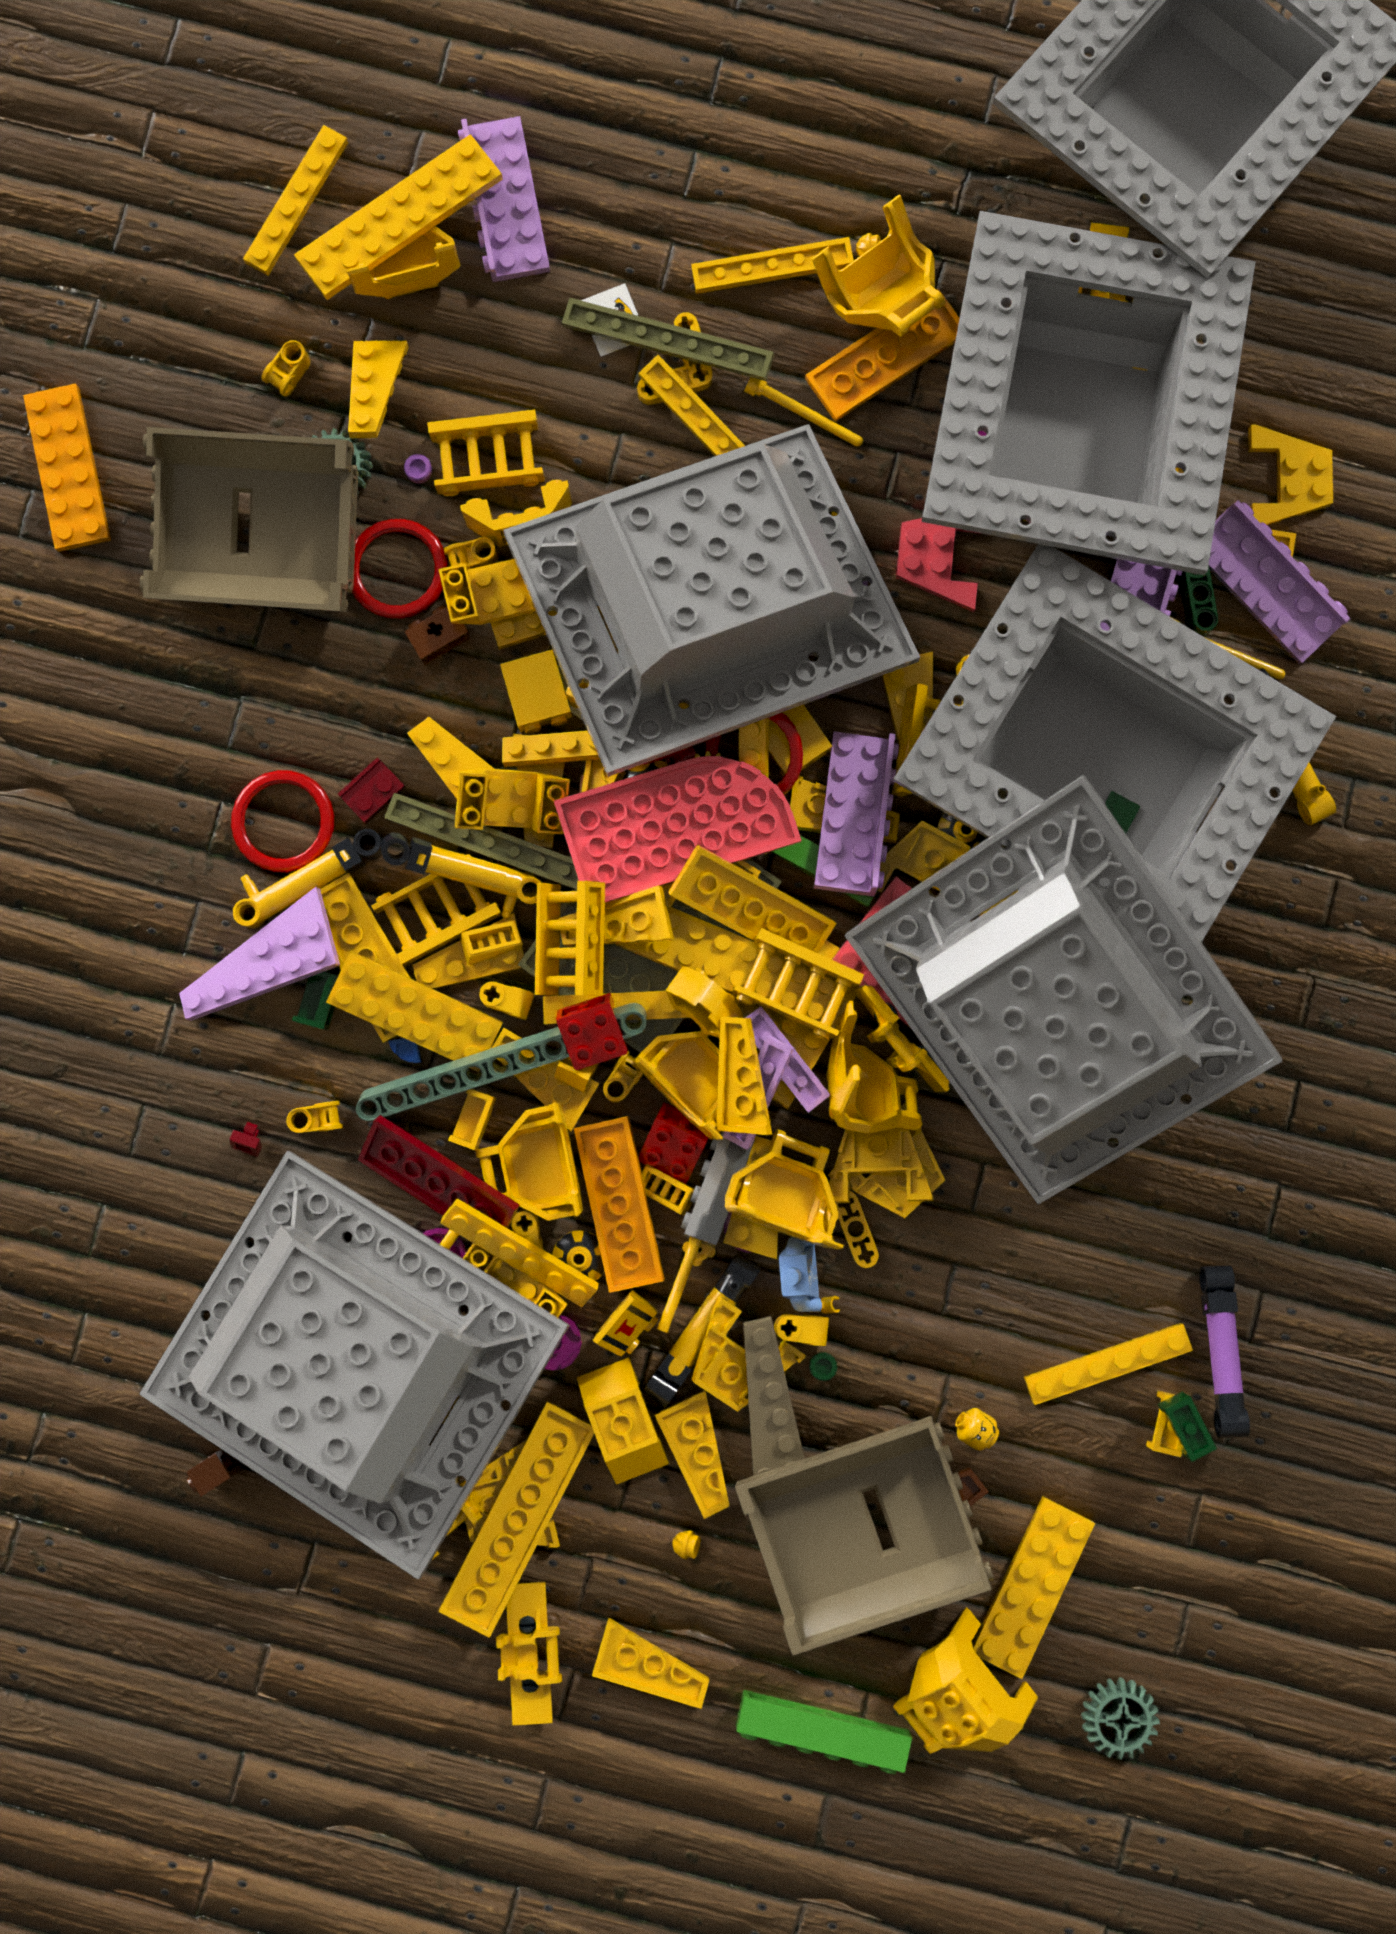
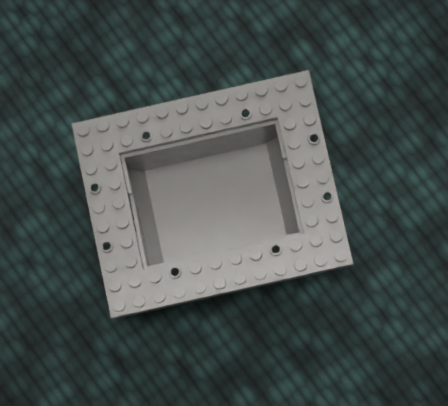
M1081 0L995 95L992 104L1208 279L1396 64V21L1369 0H1276L1293 14L1289 20L1264 0ZM1085 53H1089L1092 57H1087Z
M980 211L921 522L1205 575L1208 571L1256 261L1227 256L1207 279L1164 244ZM1070 239L1077 240L1078 242L1074 243ZM1153 254L1159 255L1161 258H1156ZM1079 287L1132 296L1134 298L1132 303L1081 294L1078 293ZM1133 367L1142 368V369H1147V371H1145V370H1139V369H1133ZM978 431H984L987 435L981 436L978 434ZM1175 468H1181L1184 473H1178ZM1020 520H1027L1029 525H1022ZM1105 536H1112L1114 541H1108Z
M809 424L504 529L505 539L608 777L919 662L920 655ZM829 512H836L837 516H832ZM868 581L871 585L865 586L862 582ZM597 606L600 607V610H601V612H602V614H603V617H604V619H605V621H606V623H607V626H608V628H609V630H610V632H611V635H612V637H613V639H614V642H615V644H616V646H617V648H618V654H617V651H616V649H615V647H614V644H613V642H612V640H611V638H610V635H609V633H608V631H607V628H606V626H605V624H604V622H603V619H602V617H601V615H600V613H599V610H598ZM556 611L557 614L555 616L548 615V612ZM815 656L817 661H810L808 657ZM581 683H587L589 685L585 689L579 687ZM686 703L689 707L682 709L679 707V704Z
M1038 544L892 781L984 837L989 838L1084 774L1103 803H1105L1110 792L1114 791L1141 806L1126 836L1202 942L1336 716L1056 548ZM1100 623H1107L1109 630H1103ZM1004 626L1007 633L1000 634L997 627ZM1224 696L1232 699V705L1224 702ZM956 697L962 699L963 705L956 706L953 703V699ZM1224 787L1223 791L1221 792L1220 796L1218 797L1217 801L1215 802L1214 806L1212 807L1202 826L1196 833L1198 827L1200 826L1204 817L1208 813L1209 809L1211 808L1221 789ZM1270 789L1277 791V798L1270 796ZM1008 839L1001 841V845L1005 848L1012 845ZM1227 861L1233 863V871H1229L1226 868ZM1101 878L1099 883L1102 886H1108L1110 880L1108 878Z
M1084 774L845 934L846 939L1037 1204L1049 1199L1282 1062V1057ZM1008 839L1012 845L1005 848L1001 845V841ZM1101 878H1108L1110 884L1102 886L1099 880ZM933 886L938 887L940 893L933 895L930 892V888ZM1018 889V892H1016L1006 900L1002 901L1001 903H999L998 905H996L980 917L976 918L972 922L970 921ZM1185 995H1190L1193 999L1191 1002L1185 1003L1181 998ZM1188 1094L1191 1096V1099L1183 1101L1181 1096ZM1114 1137L1118 1139V1142L1111 1144L1108 1142V1139Z
M287 1151L149 1377L140 1395L415 1578L420 1579L570 1325L298 1155ZM348 1232L352 1234L350 1242L345 1240V1235ZM250 1238L254 1239V1246L252 1248L248 1246ZM463 1305L469 1308L466 1316L461 1314V1307ZM205 1311L210 1313V1318L207 1321L204 1319ZM457 1396H460L456 1404L454 1405L452 1411L450 1412L449 1416L447 1417L446 1421L444 1422L443 1426L441 1427L439 1433L437 1434L436 1438L430 1446L429 1443L431 1442L432 1438L434 1437L435 1433L440 1427L442 1421L444 1420L445 1416L447 1415ZM504 1400H508L511 1404L508 1411L502 1407ZM459 1476L465 1477L466 1484L464 1486L458 1484Z

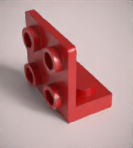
M611 992L558 1009L556 1022L575 1070L627 1054L628 1049L614 1014V1000Z
M664 1102L638 1156L639 1162L645 1165L648 1164L686 1184L706 1145L708 1137L694 1126L676 1107Z

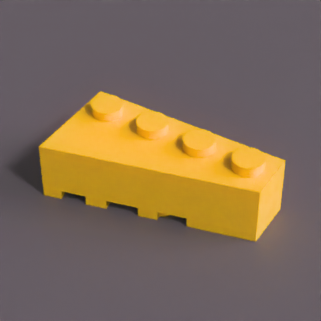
M430 717L407 733L456 799L460 771L478 768L494 769Z

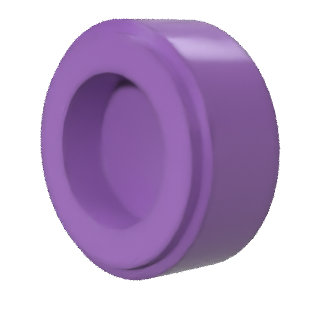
M412 455L404 464L406 476L414 483H424L432 475L431 463L424 455Z

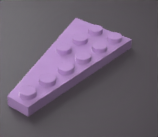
M317 887L313 888L180 992L185 1019L189 1021L195 1020L340 966L321 890Z

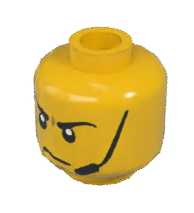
M977 1408L969 1409L966 1413L962 1412L955 1423L958 1439L975 1450L981 1451L991 1448L999 1435L996 1420Z

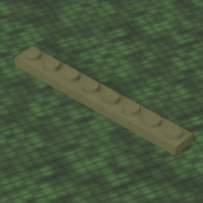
M569 298L562 320L563 327L763 381H767L774 358V352L573 298Z
M397 793L393 794L384 817L386 820L577 890V881L579 880L571 857L487 826H483V830L457 829L454 827V814Z

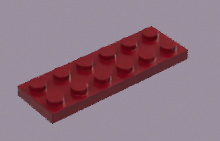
M379 1115L374 1119L359 1155V1162L441 1215H444L458 1198L509 1229L520 1206L518 1203L383 1116Z

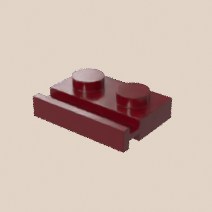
M377 757L348 783L338 795L367 824L391 801L394 793L399 794L406 787Z

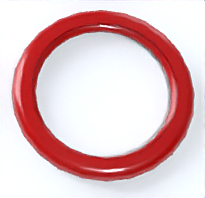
M388 519L368 527L355 540L354 586L352 590L355 599L365 609L386 618H407L428 609L443 591L438 569L448 567L444 547L430 529L411 520ZM390 532H405L421 539L432 553L435 564L434 577L428 590L419 599L404 605H389L373 598L363 586L359 574L360 560L366 547L375 538Z
M782 712L768 717V719L779 726L789 743L790 763L786 774L776 784L785 795L792 789L799 778L803 765V747L795 725ZM722 735L706 740L705 754L706 751H709L711 756L717 755Z
M276 770L260 775L242 789L235 800L231 813V830L240 852L251 863L272 872H290L313 862L324 852L334 830V812L327 793L315 780L305 774L292 770ZM279 783L296 785L307 791L318 805L321 816L320 830L313 844L305 852L287 859H276L258 851L251 844L244 825L245 813L252 798L262 789Z

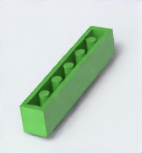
M743 1690L736 1720V1732L741 1733L740 1735L746 1739L757 1740V1737L768 1739V1742L775 1746L784 1747L785 1744L796 1746L798 1751L808 1754L817 1751L824 1753L825 1757L832 1760H840L842 1757L852 1760L853 1764L861 1767H868L871 1764L879 1766L880 1770L890 1774H896L897 1771L905 1773L912 1741L909 1729L748 1690Z

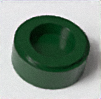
M818 1352L811 1357L809 1370L817 1380L827 1381L835 1376L837 1362L830 1353Z

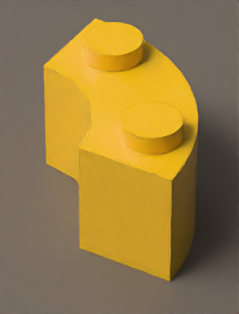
M682 966L665 990L672 1007L692 1018L699 1025L703 1033L720 1038V1017H743V1013L737 1005L738 1000H736V997L727 993L718 984L709 979L708 975L701 969L695 968L693 970Z

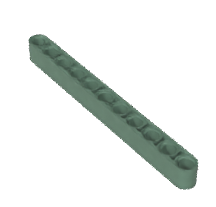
M629 1003L614 1008V1014L624 1039L643 1032L646 1026L647 1015L642 1005ZM635 1014L641 1020L638 1023H630L626 1018L629 1015ZM559 1027L552 1028L368 1088L363 1091L357 1102L356 1113L362 1120L373 1121L379 1115L386 1117L567 1058L569 1054ZM553 1040L558 1041L561 1047L552 1049L547 1043ZM529 1049L535 1055L527 1058L521 1054V1051ZM504 1058L507 1060L508 1065L499 1066L494 1060ZM472 1066L478 1067L482 1073L478 1075L472 1074L468 1068ZM450 1075L454 1077L455 1082L447 1083L443 1080L442 1076ZM425 1084L429 1090L425 1092L420 1091L416 1085ZM397 1092L402 1095L403 1099L395 1100L391 1097L390 1093ZM372 1101L377 1107L368 1108L364 1102Z

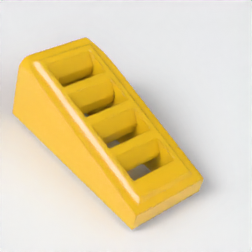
M515 920L462 932L460 939L468 965L523 946ZM505 931L509 933L511 939L509 942H506L503 933ZM496 934L500 942V944L497 945L495 944L493 936ZM482 939H487L488 947H484ZM471 943H476V950H473Z
M646 1164L642 1171L646 1196L680 1215H685L693 1203L690 1200L694 1188ZM652 1174H654L656 1178L649 1190L646 1186ZM662 1180H665L666 1183L659 1195L656 1194ZM674 1185L676 1186V1189L672 1194L670 1200L666 1199V1197L670 1189ZM682 1191H685L686 1193L680 1205L676 1204Z

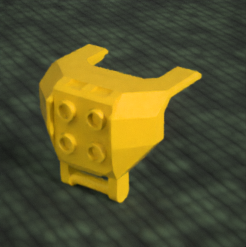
M899 194L882 207L890 229L886 238L842 270L837 269L829 247L814 256L812 262L827 299L841 318L851 324L892 330L902 337L908 332L910 326L935 308L940 309L946 302L942 294L935 289V259L933 253L921 244L913 233L902 197Z
M435 226L371 271H369L367 264L364 265V262L358 263V267L346 270L356 294L390 299L419 290L437 287L439 282L460 267V262L453 238Z
M849 1001L836 1028L840 1032L837 1037L832 1039L826 1074L828 1093L830 1094L828 1098L831 1119H835L837 1125L841 1128L867 1134L896 1127L909 1130L919 1129L922 1126V1117L918 1113L917 1081L912 1078L897 1076L891 1065L867 1047L851 1043L853 1028L857 1020V1012L854 1010L853 1001ZM900 1094L905 1095L906 1110H901Z
M702 1030L699 1032L656 1036L635 1058V1064L647 1079L694 1126L709 1139L721 1140L723 1138L719 1134L721 1131H717L719 1049L707 1038L709 1034L703 1033Z
M553 1102L552 1105L525 1110L498 1145L475 1150L476 1158L480 1159L484 1182L496 1190L497 1186L490 1155L499 1154L507 1192L502 1194L518 1203L520 1207L548 1221L574 1215L576 1217L583 1212L569 1133L562 1106L559 1103Z
M777 1129L773 1135L768 1152L732 1175L725 1195L726 1210L748 1221L824 1248L839 1250L844 1246L832 1241V1233L839 1213L828 1179L823 1171L830 1149L824 1146L816 1147L787 1136L785 1131ZM782 1146L815 1158L812 1166L780 1155Z
M967 1607L961 1613L949 1635L938 1645L921 1654L916 1666L910 1693L900 1698L893 1706L899 1715L902 1714L920 1736L929 1754L942 1748L992 1752L1007 1745L1023 1728L1038 1699V1696L1026 1681L1022 1682L1015 1697H1010L974 1652L972 1639L981 1624Z

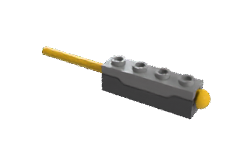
M724 1137L721 1140L713 1139L710 1149L714 1151L711 1161L705 1160L700 1173L701 1176L705 1177L701 1187H695L690 1200L695 1203L692 1213L686 1212L681 1228L686 1229L683 1236L689 1238V1245L657 1330L668 1333L701 1243L713 1248L716 1247L728 1215V1211L725 1208V1195L732 1175L746 1166L753 1143L746 1150Z

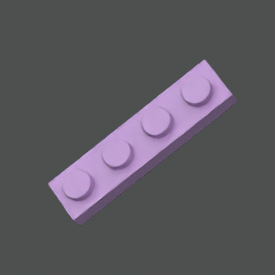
M761 1006L746 1017L751 1018L755 1043L759 1050H761L766 1037L769 1035L792 1046ZM794 1049L782 1075V1080L809 1113L826 1100L830 1094Z
M770 1035L766 1037L758 1055L767 1108L794 1051V1047ZM725 1131L723 1134L725 1139L746 1150L751 1147L756 1134Z

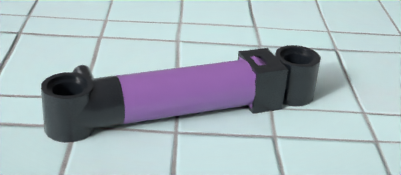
M1230 1265L1201 1266L1199 1279L1201 1291L1204 1294L1201 1296L1203 1315H1206L1216 1407L1214 1411L1215 1432L1218 1438L1248 1437L1250 1421L1244 1406L1235 1319L1238 1305L1236 1292H1234L1235 1277L1233 1268Z

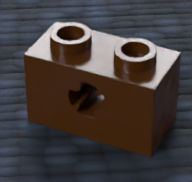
M446 605L436 608L432 612V616L425 620L418 619L408 626L409 629L404 631L424 666L471 639L464 624L451 623ZM438 629L441 635L436 637L432 631Z
M220 1449L186 1472L188 1475L187 1482L195 1493L198 1492L200 1496H203L242 1470L243 1466L239 1460Z

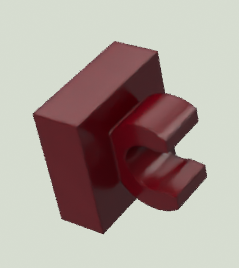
M247 1122L243 1133L233 1130L229 1138L231 1148L258 1158L262 1149L261 1141L257 1138L259 1134L258 1125Z

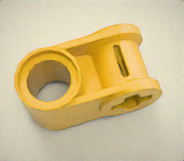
M295 340L286 342L262 373V381L275 386L284 397L292 393L297 382L310 366V357L303 345ZM301 353L298 360L290 361L294 354Z
M486 537L454 543L444 548V553L448 555L450 566L465 563L467 570L497 563L499 559V553L493 541ZM482 549H491L489 556L485 558L479 557V552Z
M487 982L481 987L479 996L486 1007L518 1019L527 1020L535 994L521 988L510 987L497 982ZM495 988L500 997L499 999L494 998L492 1002H489V998L485 993L491 992Z
M629 1050L626 1055L619 1058L603 1086L605 1098L612 1103L622 1102L643 1076L642 1071L635 1064V1057L630 1055ZM612 1083H620L624 1088V1092L619 1097H612L608 1093V1087Z
M323 1102L313 1106L293 1109L287 1116V1126L295 1133L342 1129L343 1124L339 1122L337 1108L340 1102ZM299 1113H304L308 1118V1123L304 1128L300 1129L295 1125L294 1119Z
M524 1208L520 1209L512 1220V1231L543 1249L538 1215ZM523 1215H526L527 1220H532L528 1228H524L523 1224L518 1223Z
M782 1314L774 1322V1331L776 1335L785 1341L826 1346L829 1317ZM787 1320H789L790 1324L794 1326V1330H789L788 1335H785L781 1325H786Z

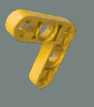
M684 312L675 318V326L682 327V323L687 322L688 325H691L690 330L701 332L698 321L693 314ZM682 359L684 366L673 369L694 393L709 388L713 380L711 366ZM700 364L701 373L706 375L705 381L700 382L699 378H695L697 376L695 365ZM642 379L638 382L637 394L642 403L652 405L663 402L654 392L652 396H648V393L644 392L645 387L648 385Z
M850 1191V1198L853 1199V1203L850 1204L851 1212L854 1213L858 1210L859 1216H852L843 1221L842 1216L848 1215L844 1207L839 1208L838 1203H835L839 1213L837 1220H839L855 1263L860 1267L870 1268L878 1261V1250L859 1200ZM852 1221H859L863 1225V1233L858 1237H853L848 1233V1225ZM867 1236L869 1242H863L866 1250L873 1251V1255L870 1256V1262L868 1263L864 1259H858V1255L862 1254L859 1245L853 1247L852 1242L861 1241Z

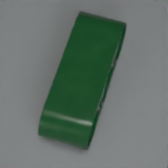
M1209 565L1205 575H1194L1182 571L1181 576L1178 575L1186 625L1189 629L1203 637L1210 633L1218 623ZM1193 591L1199 592L1203 597V601L1196 600L1193 597ZM1197 618L1205 619L1208 627H1201L1197 622Z

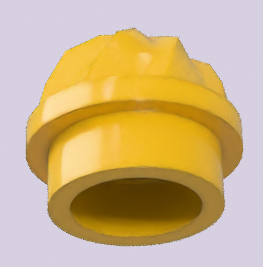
M872 233L862 236L856 244L858 256L860 257L881 241L880 236L872 235Z
M691 1530L679 1532L672 1541L674 1552L682 1559H688V1557L695 1559L700 1548L701 1537L695 1535L694 1531Z

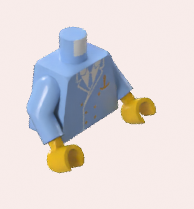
M794 1237L789 1238L786 1248L779 1255L782 1296L790 1299L793 1308L799 1312L821 1311L824 1314L839 1312L840 1309H834L833 1300H840L838 1296L819 1298L815 1244Z

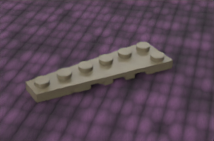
M771 1316L743 1323L753 1476L805 1459Z

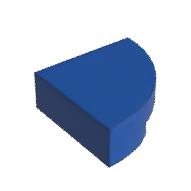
M405 1038L388 1041L392 1051L402 1060L411 1063H422L418 1044Z

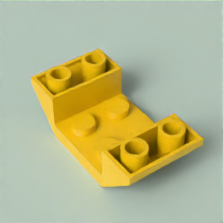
M552 480L547 482L545 486H541L545 508L530 507L524 510V513L516 515L504 513L494 520L487 499H470L466 501V504L460 505L467 528L482 537L489 538L498 547L507 546L508 543L504 536V529L571 506L572 500L568 480L563 482L562 480Z
M514 559L468 570L465 563L438 569L451 623L481 625L536 611Z
M487 768L460 771L454 827L457 829L483 830L484 825L532 828L536 833L564 834L554 801L568 797L570 780L531 771Z
M474 1243L463 1257L466 1261L558 1318L568 1305L550 1288Z
M630 1357L577 1377L587 1415L605 1463L616 1485L669 1464L660 1437L656 1434L641 1394L639 1381Z

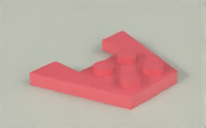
M922 518L902 522L896 578L974 612L978 583L951 581L955 531L978 532L921 522Z

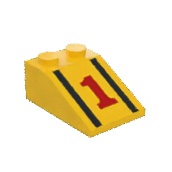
M632 1289L597 1331L593 1341L621 1357L625 1352L631 1354L641 1342L637 1339L643 1330L649 1332L659 1320L655 1317L658 1310Z

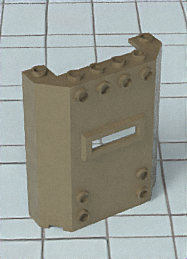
M147 427V434L143 437V447L146 451V456L155 458V465L152 467L155 493L151 496L154 521L150 525L153 549H151L149 556L153 570H143V576L140 578V590L143 592V598L339 612L347 611L348 600H346V592L352 593L354 586L358 491L357 465H352V456L354 455L352 442L342 439ZM239 493H250L248 553L237 552Z
M931 1416L737 1481L735 1489L744 1515H749L784 1617L783 1629L792 1655L992 1590L990 1580H993L994 1576L989 1562H983L978 1547L983 1544L977 1527L972 1529L968 1518L973 1517L968 1500L962 1501L958 1491L963 1489L958 1472L952 1474L949 1465L950 1462L954 1461L948 1445H942L941 1440L945 1439L941 1425L939 1422L934 1423ZM872 1489L876 1491L895 1547L886 1550L882 1549L863 1492Z

